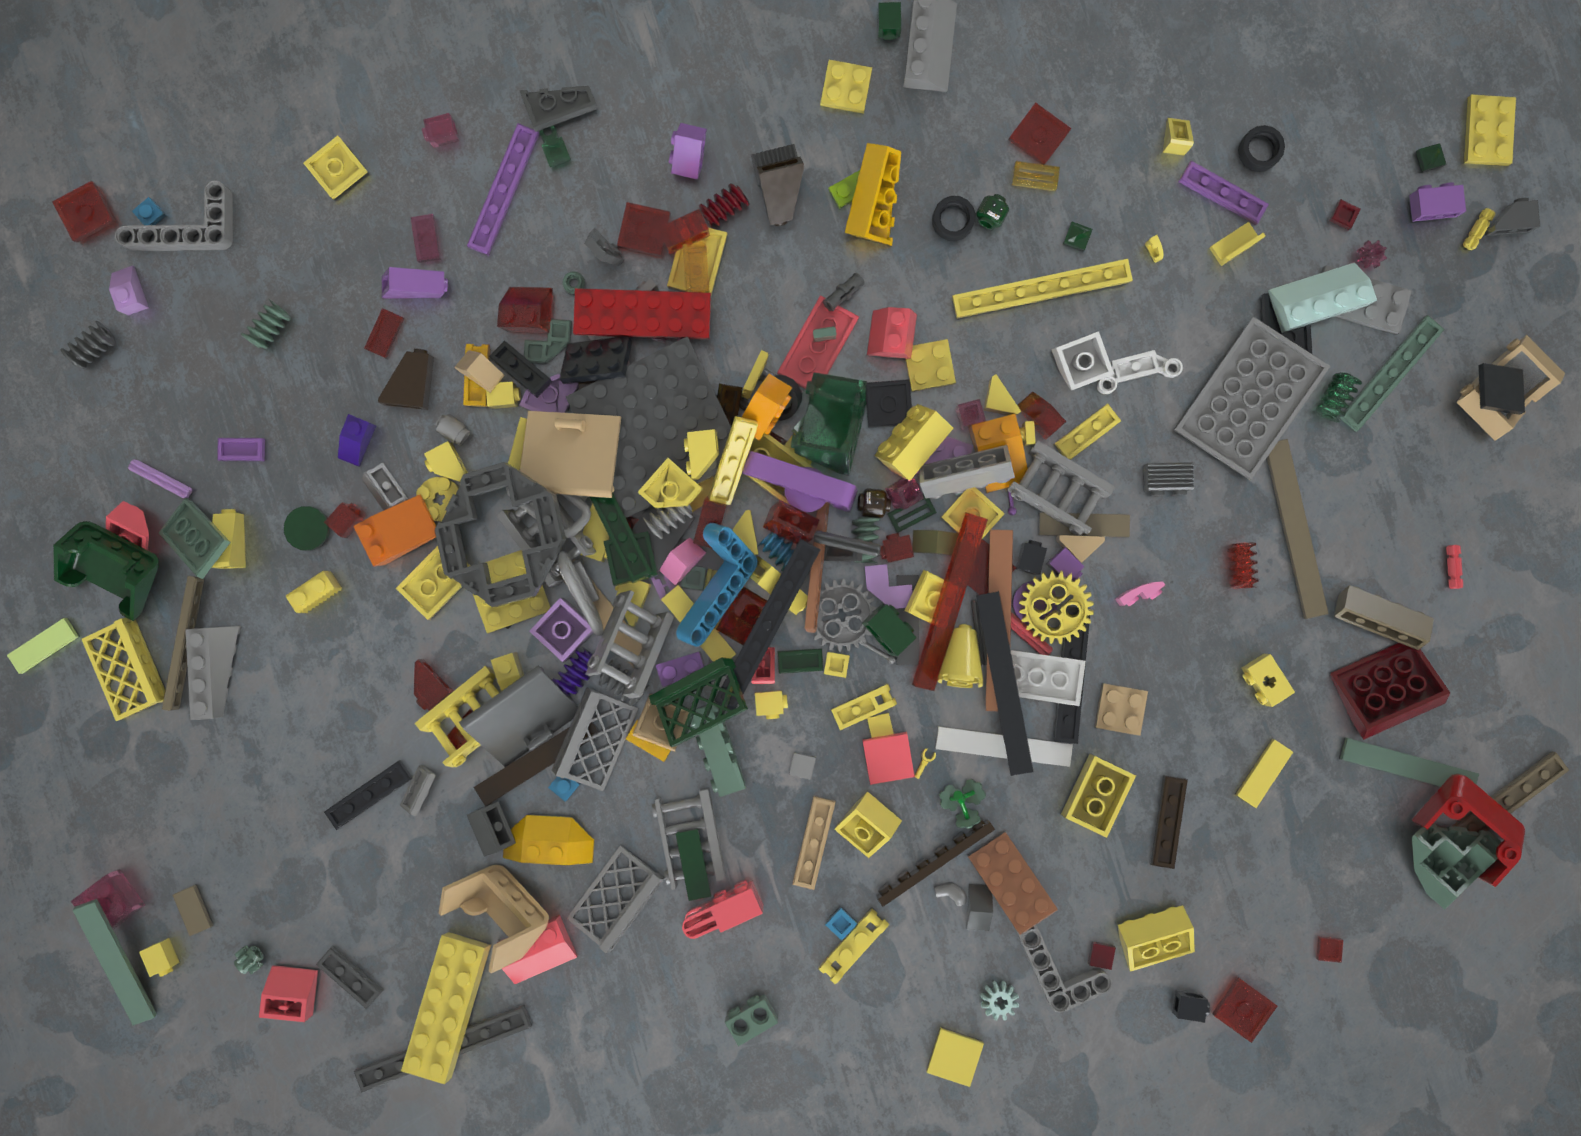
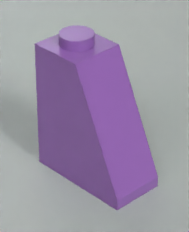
M389 267L382 275V298L384 299L440 298L444 295V292H447L448 280L444 278L443 271Z

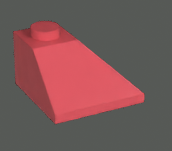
M122 501L106 516V529L148 550L149 532L144 512L138 507Z

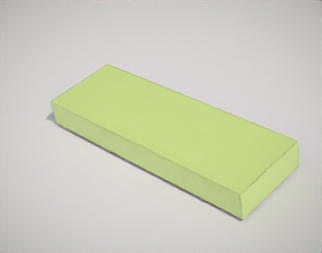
M63 618L7 656L17 672L23 674L79 636L68 618Z

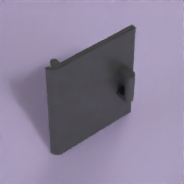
M538 665L462 719L459 724L504 767H507L529 750L533 751L554 736L553 733L574 718L578 706L545 673L544 669Z

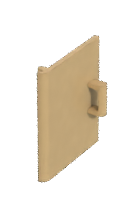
M528 411L520 471L554 494L612 498L621 416Z

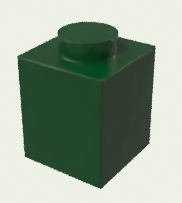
M901 2L878 3V38L893 40L896 37H900Z

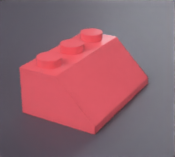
M558 915L548 920L547 928L521 959L502 968L514 984L578 957L561 916Z

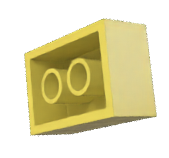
M919 404L909 409L906 414L907 417L902 423L894 427L892 435L887 441L879 445L878 451L874 455L893 473L909 481L954 429L937 411Z
M1089 753L1061 815L1107 838L1136 775Z

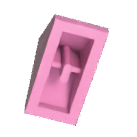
M688 538L669 553L659 571L677 586L703 558L706 552L691 538Z

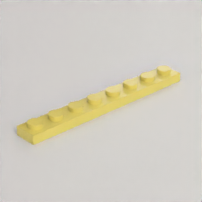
M1124 259L956 294L952 296L957 319L1130 283L1133 279L1129 261Z

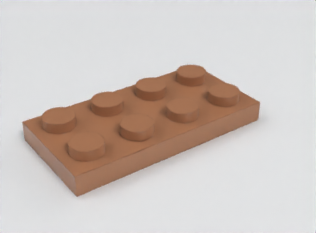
M1006 832L968 856L1019 935L1058 910Z

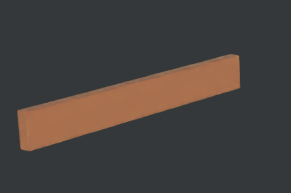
M990 530L988 593L1000 592L1011 649L1013 530ZM987 654L986 711H998Z

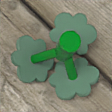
M969 779L966 781V786L962 788V792L958 788L955 789L952 785H947L944 791L940 792L939 797L942 799L940 805L943 809L956 811L957 807L961 806V814L956 815V826L958 828L965 827L970 829L981 821L980 816H978L979 812L977 810L972 811L970 808H966L965 801L969 804L979 805L981 800L985 799L986 793L982 789L980 782L976 783L973 779Z

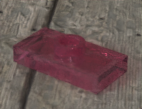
M428 214L411 217L417 262L441 260L434 215Z

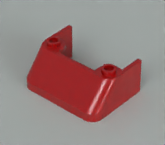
M1454 774L1445 781L1413 817L1412 821L1429 829L1442 813L1451 819L1457 820L1463 818L1471 811L1504 839L1496 850L1498 859L1478 877L1480 880L1496 887L1521 859L1525 828L1520 821L1472 780L1464 775Z

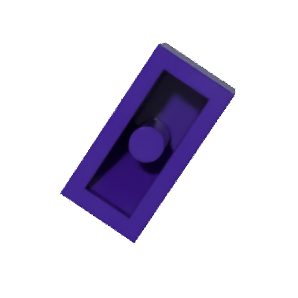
M348 414L339 436L338 458L360 467L376 425Z

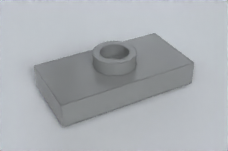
M422 765L418 766L400 804L404 810L414 816H417L436 774Z

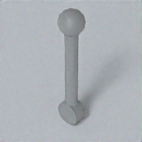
M858 641V643L886 658L890 664L896 662L895 656L888 655L867 642Z

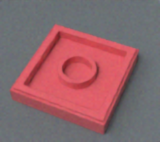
M907 732L862 740L870 785L915 777Z

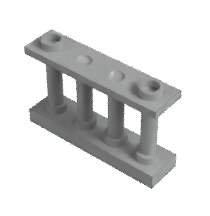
M1037 441L1028 453L1032 456L1033 461L1019 484L1013 482L1007 491L1016 500L1027 502L1067 526L1071 533L1077 536L1087 535L1092 529L1085 524L1098 500L1109 497L1115 486ZM1045 463L1052 468V473L1038 496L1027 488L1040 465ZM1065 475L1071 479L1072 483L1061 503L1056 507L1046 500L1059 477ZM1085 487L1090 490L1091 496L1078 519L1066 513L1079 488Z
M558 501L564 529H569L575 522ZM519 507L516 511L513 509L502 510L496 516L522 551L540 546L535 539V535L539 532L537 522L530 528H527L522 522V517L527 513L523 508ZM581 530L570 538L576 545L567 553L571 561L581 553L583 556L596 553V550L593 548V542ZM558 562L553 564L544 580L548 587L560 585L564 581L559 572Z
M631 590L616 596L613 602V611L596 651L587 663L588 669L586 675L592 676L598 675L602 671L625 684L626 689L623 695L630 699L642 697L674 618V615L669 612L659 613L654 616L631 602L634 592ZM626 611L650 623L651 628L647 636L622 622ZM618 630L642 644L639 656L614 643ZM610 651L633 663L634 669L631 676L605 663Z
M709 787L700 789V795H696V798L662 804L661 797H656L655 803L652 804L653 816L658 817L668 869L664 871L666 884L671 885V890L677 888V880L684 879L683 870L675 871L673 858L680 856L679 849H671L668 835H674L676 832L696 828L703 831L707 830L708 839L701 843L703 852L711 853L712 862L706 865L707 874L715 875L716 881L725 880L726 878ZM694 807L703 809L704 817H701L698 821L666 826L664 813Z

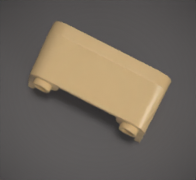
M501 865L489 866L442 888L438 912L440 916L459 907L466 914L472 916L486 912L509 937L493 945L488 970L491 974L521 959L547 928L548 913L513 875Z

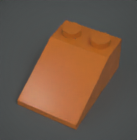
M417 495L379 512L353 526L373 567L386 565L436 538V524L421 495Z

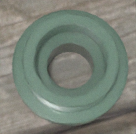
M569 272L563 278V287L568 293L575 294V288L584 289L585 279L578 272ZM572 280L578 281L576 287L570 285Z

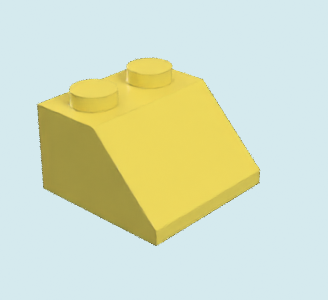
M866 792L853 805L834 830L866 857L870 858L892 838L902 820L870 793Z

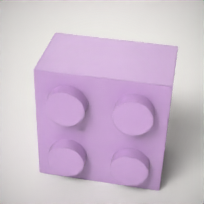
M559 598L529 631L562 662H566L593 633L586 618L565 598Z

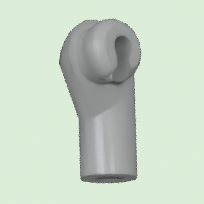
M956 884L934 886L936 898L949 896L955 901L957 906L965 905L967 895Z

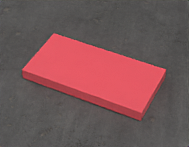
M821 295L777 372L778 375L792 378L799 387L814 395H817L859 319V316L841 306L835 308L834 311H829L823 304V300L826 298ZM833 326L836 328V339L814 342V329Z

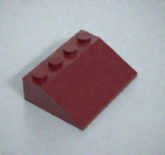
M1397 643L1330 673L1346 711L1363 740L1445 704L1451 693L1422 650H1417L1401 643Z

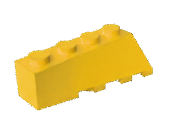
M867 143L845 233L892 246L893 238L890 237V227H894L895 217H892L893 203L897 201L894 187L895 183L899 181L901 151L889 146Z

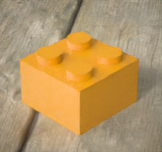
M770 373L757 389L742 415V418L758 422L754 438L759 441L764 433L766 435L770 434L792 398L788 395L792 387Z

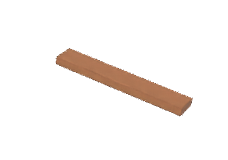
M826 502L821 509L817 510L815 532L817 530L827 532L829 502ZM813 542V546L821 550L810 571L805 629L811 633L817 632L825 545Z

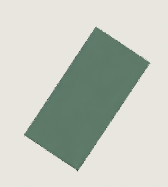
M188 498L182 501L159 531L160 536L190 570L201 579L205 577L231 543L194 502Z

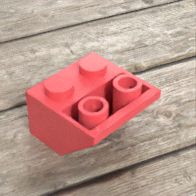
M273 965L261 994L259 1018L296 1022L307 1021L313 1016L318 970Z

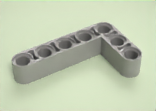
M213 180L207 183L204 190V225L121 226L115 232V240L132 251L226 250L232 245L233 241L232 192L219 181ZM222 189L221 195L216 197V192ZM222 211V216L216 219V214ZM222 233V238L216 242V236ZM132 234L131 241L127 242L128 236ZM154 234V240L149 242L150 236ZM177 234L176 240L171 242L172 236ZM199 234V239L193 242L194 236Z
M1037 925L1021 935L1015 929L1042 991L1054 1011L1065 1012L1103 995L1111 989V978L1101 968L1091 969L1062 982ZM1034 932V940L1030 942L1025 941L1026 934ZM1038 953L1045 954L1041 962L1034 961V957ZM1047 974L1054 975V979L1050 983L1044 982V977ZM1104 976V982L1101 985H1095L1096 978ZM1077 986H1084L1081 994H1074V989ZM1063 995L1061 1003H1053L1055 996Z

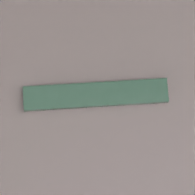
M1424 316L1339 418L1355 432L1359 431L1445 329L1430 316Z
M1346 737L1340 756L1341 760L1440 787L1454 774L1464 775L1476 785L1479 773Z
M95 899L75 906L72 911L132 1025L155 1018L157 1013L98 900Z

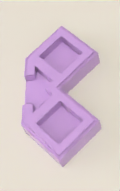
M887 564L864 566L866 589L884 604H888V606L892 605L896 609L906 608L913 593L912 585L889 587Z

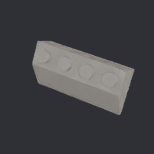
M913 0L904 88L948 91L957 3L954 1Z
M1008 445L924 464L919 469L920 485L926 499H937L944 494L952 492L959 494L966 489L974 487L978 489L984 488L988 484L995 482L1006 483L1010 479L1015 478Z

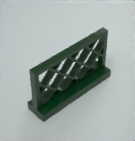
M721 657L649 696L651 705H656L671 747H675L748 709L733 670L736 668L733 659ZM725 675H728L730 680L727 690L719 687L721 679ZM706 685L713 687L709 699L701 696ZM718 690L726 693L722 705L714 702ZM687 695L694 697L690 709L682 706ZM731 695L736 697L739 707L733 710L727 708ZM699 699L707 702L704 714L696 712ZM670 704L676 706L672 718L667 716L664 708ZM712 705L720 708L716 719L708 717ZM681 709L689 712L685 724L677 721ZM694 715L702 718L697 729L690 727ZM676 724L683 727L681 737L677 739L673 733Z

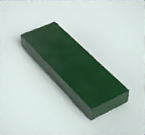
M699 829L676 832L688 900L692 901L711 897Z

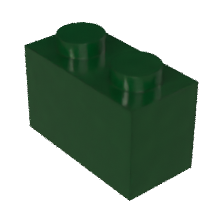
M881 604L862 624L891 656H898L917 637L913 634L914 629L906 621L903 622L898 617L899 612L895 607Z

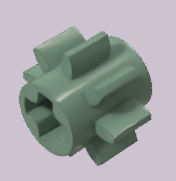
M246 945L234 954L237 957L234 965L243 974H246L248 971L250 974H253L263 966L260 961L264 958V955L256 946L249 948Z

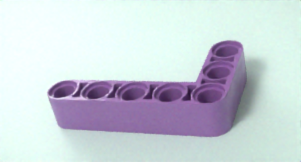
M749 451L742 471L745 475L829 502L832 507L846 512H851L858 492L856 486L851 483L753 451Z

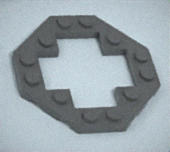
M505 462L463 474L459 482L461 485L457 493L451 497L445 509L447 512L442 522H438L435 528L444 574L459 582L462 587L472 594L485 600V603L491 607H499L535 597L566 541L557 495ZM508 486L512 507L533 503L542 545L522 551L527 574L491 583L487 563L467 566L459 524L478 519L474 496Z

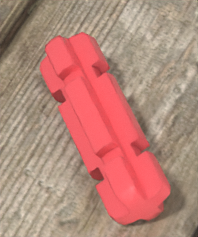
M1449 545L1446 547L1447 555H1449V558H1447L1448 576L1451 577L1448 580L1449 588L1460 589L1463 588V579L1460 577L1463 575L1462 558H1459L1461 546Z

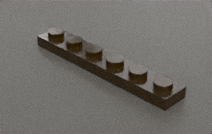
M981 819L978 824L972 827L971 831L966 834L962 832L954 837L952 844L947 847L946 845L939 847L934 852L935 855L929 860L924 858L915 865L917 868L910 873L905 871L897 877V882L892 885L888 883L878 890L879 894L876 895L877 900L884 907L993 832L995 828L988 819L985 821Z

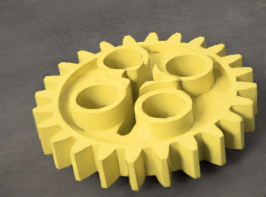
M1051 570L1050 577H1047L1043 572L1042 580L1034 577L1035 585L1027 584L1030 592H1022V595L1027 599L1020 600L1019 604L1025 606V608L1019 610V613L1026 614L1021 621H1029L1026 630L1034 628L1033 637L1040 633L1042 642L1046 637H1049L1050 644L1053 643L1054 638H1057L1059 644H1062L1064 637L1071 642L1072 634L1079 638L1078 630L1086 631L1083 623H1091V619L1087 615H1093L1094 611L1088 609V607L1093 606L1094 601H1087V599L1092 594L1091 592L1084 593L1087 585L1079 586L1080 578L1074 581L1071 580L1072 573L1066 578L1063 576L1062 570L1059 576H1055L1054 571ZM1061 586L1065 589V594L1057 597L1052 592L1053 588ZM1069 595H1073L1071 600L1061 605V611L1054 610L1043 620L1040 619L1041 615L1046 614L1052 609V603L1058 605ZM1044 600L1047 607L1043 610H1038L1035 608L1034 602ZM1068 605H1076L1079 608V612L1075 615L1069 614L1066 611ZM1057 618L1061 624L1057 628H1052L1048 625V620Z

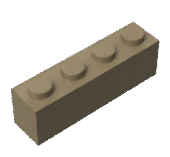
M1350 585L1338 594L1334 614L1335 618L1417 650L1430 642L1434 618L1422 612L1411 610L1402 604L1391 602L1379 595H1373L1359 587Z

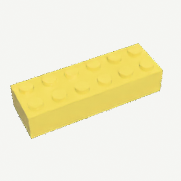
M450 932L441 935L401 1069L402 1072L441 1084H446L452 1079L491 944Z

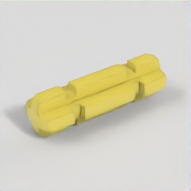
M1489 208L1482 210L1479 220L1477 219L1469 232V237L1465 239L1463 247L1471 251L1476 249L1479 239H1482L1490 225V221L1495 216L1493 210Z

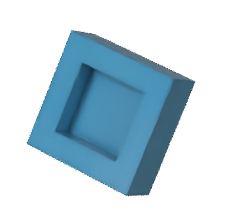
M150 197L146 198L132 210L143 225H156L167 216Z
M557 776L548 788L566 802L581 783Z
M840 907L825 925L839 939L843 940L857 925V922Z

